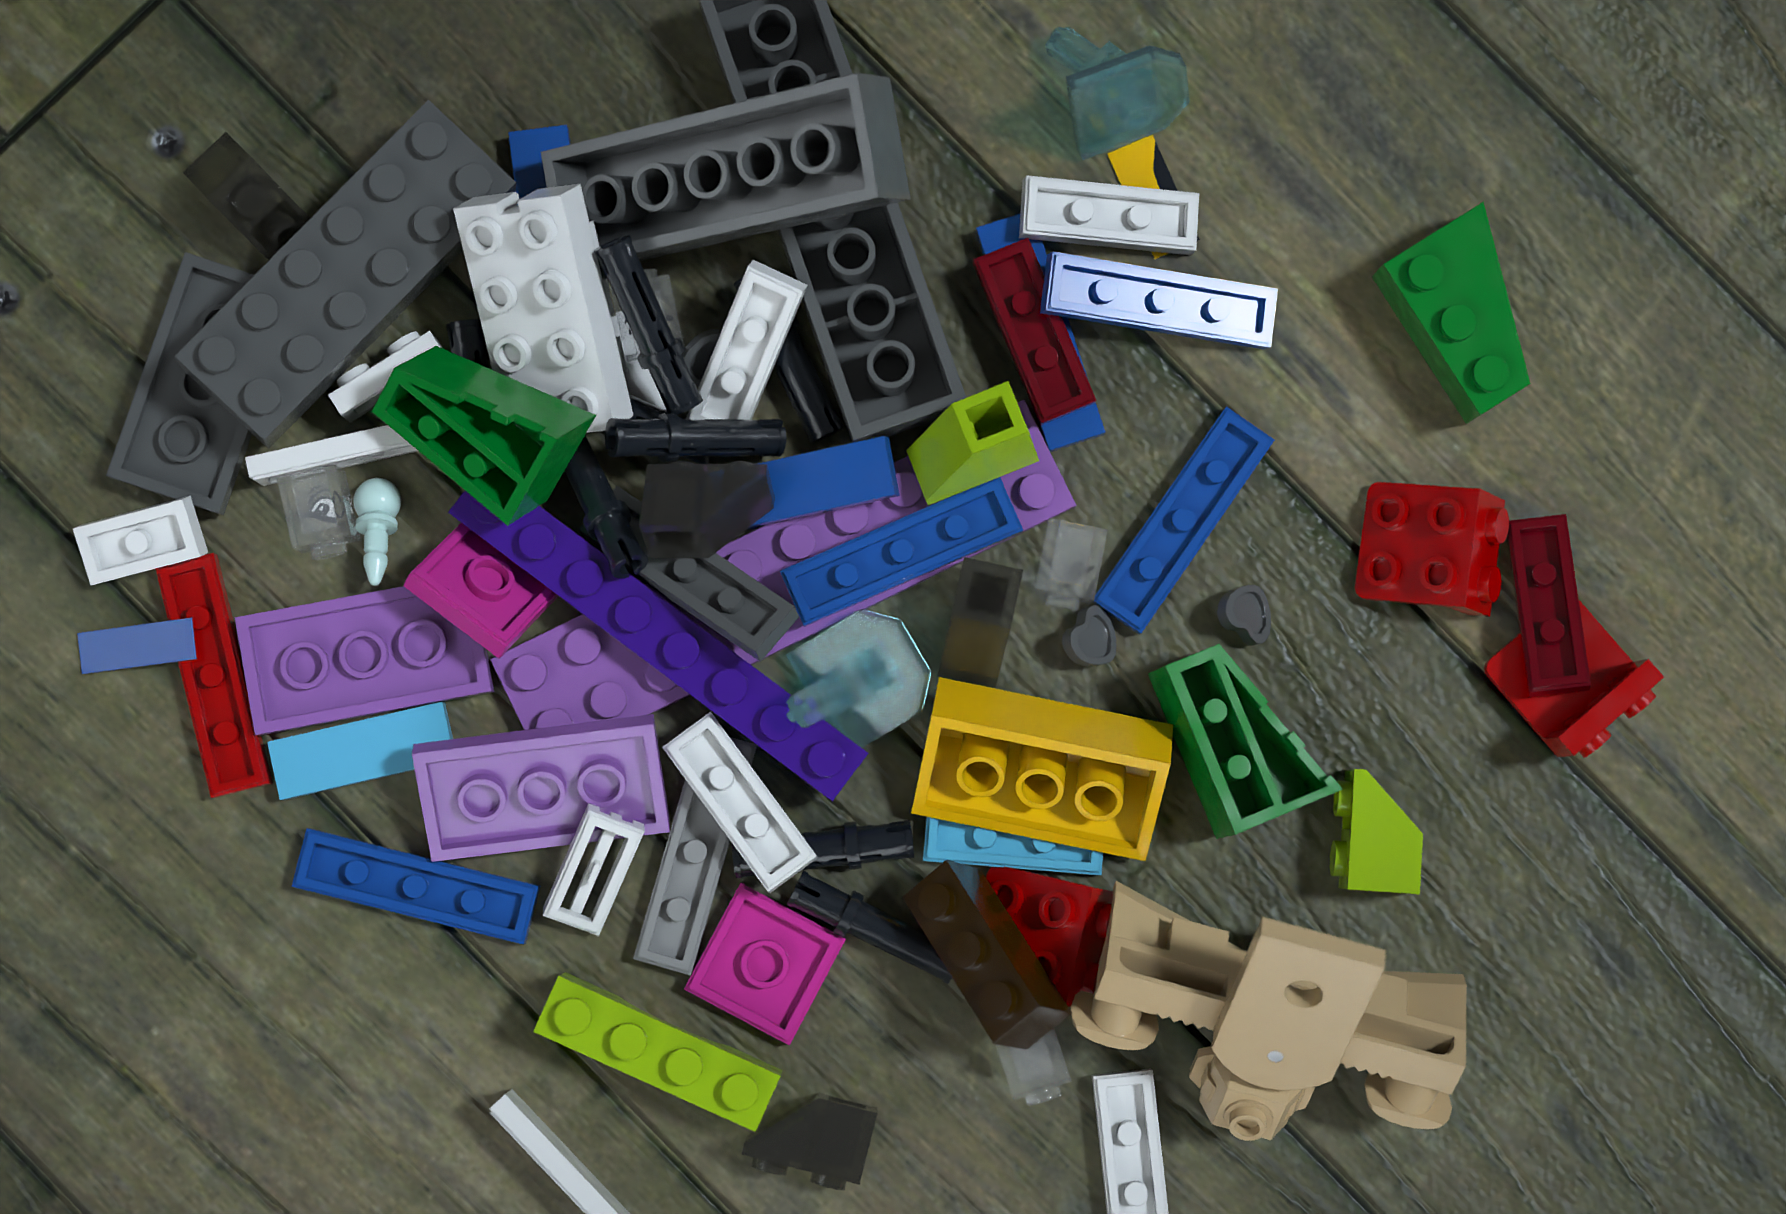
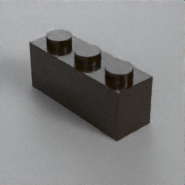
M945 860L903 896L904 901L993 1044L1028 1050L1072 1014L981 869Z

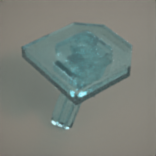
M1071 27L1055 28L1045 45L1049 56L1074 73L1066 76V84L1076 148L1082 161L1165 130L1190 103L1187 68L1180 53L1149 45L1126 54L1110 41L1100 49Z
M860 609L786 654L805 687L788 698L787 704L790 711L786 715L791 723L797 721L802 728H808L824 719L863 748L923 712L932 671L901 619Z

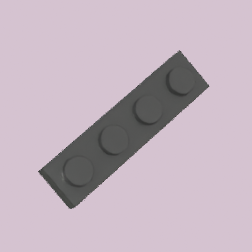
M616 486L613 492L617 500L626 503L631 513L629 524L642 550L649 559L647 566L636 576L761 662L799 618L795 607L632 495ZM583 523L579 531L584 540L603 552L598 540L588 535ZM625 556L626 563H624V565L628 571L634 574L633 569L627 557Z

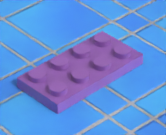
M404 586L235 617L255 735L258 736L494 692L487 649Z
M654 714L413 745L412 758L432 862L570 845L588 803L600 807V812L609 815L610 812L622 815V820L632 823L635 820L643 823L645 829L643 836L670 832V819ZM595 826L589 842L598 841L603 829ZM618 834L614 837V839L625 838Z

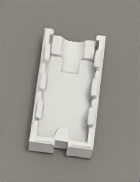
M581 184L537 189L519 199V195L516 192L478 196L453 208L492 370L595 414L596 417L587 432L605 431L607 422L611 418L630 419L633 417L624 373L628 370L621 338L620 336L615 337L611 315L615 312L607 279H602L598 257L594 253V250L600 246L594 220L589 221Z

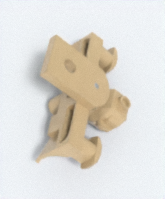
M1115 881L1111 915L1099 961L1095 992L1092 994L1080 991L1075 995L1071 1004L1073 1025L1082 1036L1111 1048L1121 1050L1145 1049L1154 1042L1159 1031L1157 1013L1161 1019L1170 1017L1173 1022L1182 1020L1185 1025L1194 1023L1197 1029L1206 1026L1207 1029L1213 1030L1212 1044L1209 1047L1198 1049L1190 1067L1189 1078L1200 1088L1199 1101L1211 1124L1227 1128L1233 1136L1245 1141H1253L1259 1138L1271 1140L1287 1124L1290 1116L1295 1111L1306 1109L1315 1086L1332 1081L1341 1063H1343L1346 1069L1355 1066L1358 1072L1368 1071L1364 1084L1368 1105L1378 1116L1385 1120L1415 1129L1440 1128L1449 1121L1452 1111L1449 1094L1452 1095L1466 1068V981L1464 974L1384 971L1386 950L1266 917H1262L1248 951H1245L1228 942L1229 931L1189 921Z

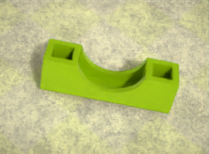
M567 972L558 976L533 1031L756 1132L782 1073L781 1069L731 1046L705 1039L667 1023L633 1006L620 996Z

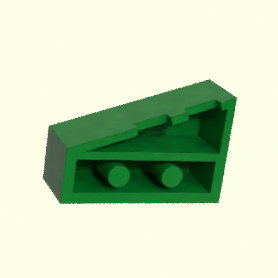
M1484 201L1387 261L1373 274L1374 282L1466 424L1531 384Z
M438 346L396 366L372 410L376 416L507 526L548 500L596 417L591 412Z
M1220 644L1148 673L1168 724L1173 725V737L1216 839L1239 834L1343 790L1331 775L1327 776L1304 749L1306 745L1294 731L1290 732L1267 706L1268 700Z

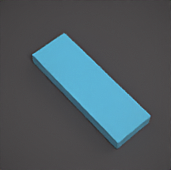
M438 702L269 741L267 744L279 799L287 800L415 770L412 758L414 744L453 739L446 704L445 702Z
M926 817L923 861L943 863L945 860L965 865L1005 866L1014 869L1102 875V852Z

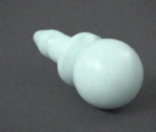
M371 478L364 481L357 488L353 499L354 509L359 516L356 519L355 528L364 535V552L366 554L363 557V565L370 584L374 586L379 585L386 570L388 557L385 554L388 552V536L394 534L398 529V522L395 517L401 507V496L397 487L383 478Z

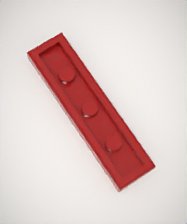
M210 553L198 558L156 568L168 621L192 618L197 659L178 661L210 797L218 798L273 784L262 736L255 735L239 641L218 554Z

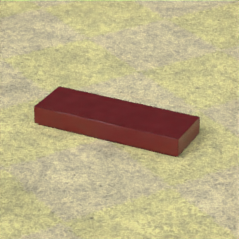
M1027 237L973 259V266L1040 426L1095 404L1097 400L1062 317L1040 313L1044 274L1029 238Z
M1566 514L1510 520L1507 540L1529 697L1589 691L1591 682Z

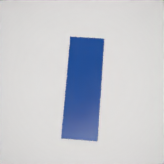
M192 618L77 633L82 674L197 659Z

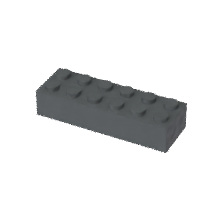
M854 73L541 152L547 188L581 184L589 221L594 220L599 246L616 238L630 235L640 261L911 200L890 77ZM598 258L600 270H603V267Z
M427 100L174 356L188 375L269 449L463 251L453 208L473 197L516 192V182L431 101Z

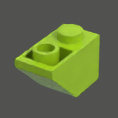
M1009 381L952 403L906 450L927 505L1039 462L1032 438Z
M1345 770L1344 781L1337 780V783L1343 790L1334 793L1333 796L1334 816L1342 817L1341 841L1333 840L1330 851L1331 876L1339 877L1338 888L1420 894L1423 833L1367 770Z

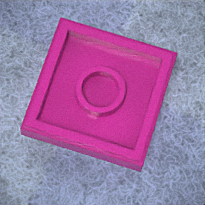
M460 523L408 575L403 585L499 659L558 597L556 593L463 523Z
M740 883L684 990L790 1046L846 938L833 933L830 929Z

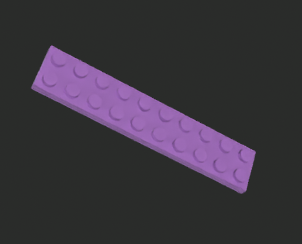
M1022 400L1018 402V406L1029 430L1039 462L1003 475L1000 478L1022 525V533L1075 508L1076 503L1025 401ZM909 456L894 462L900 494L898 497L768 524L714 550V552L795 607L781 576V570L930 505H927ZM1022 533L806 627L803 626L799 617L764 659ZM647 583L644 584L749 664L754 665L760 662ZM584 614L506 651L500 659L497 657L490 659L524 730L650 715L690 696L689 693Z

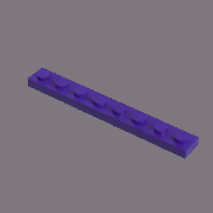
M464 490L448 511L449 514L831 801L836 798L869 754L631 574H629L628 578H615L603 553L540 506L507 526Z

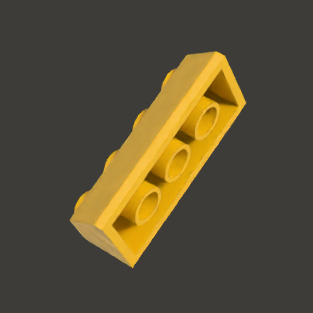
M939 677L911 814L1146 861L1171 765L1173 725Z

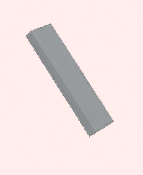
M730 737L752 767L758 745ZM686 779L633 959L692 975L730 839Z

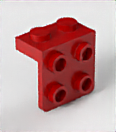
M1390 482L1373 483L1368 489L1355 581L1357 595L1367 600L1442 606L1467 615L1490 617L1492 602L1498 599L1501 590V572L1497 567L1499 545L1506 540L1509 530V515L1506 508H1504L1505 500L1479 488Z
M1580 600L1579 606L1591 682L1589 691L1529 697L1520 633L1488 659L1484 666L1486 676L1557 757L1574 756L1579 752L1585 758L1595 752L1611 737V733L1606 728L1621 714L1624 713L1630 719L1647 707L1656 698V694L1651 688L1664 678L1649 659L1633 662Z
M1005 866L991 867L986 879L1068 1007H1071L1074 997L1078 992L1085 991L1094 994L1099 961L1111 915L1113 891Z

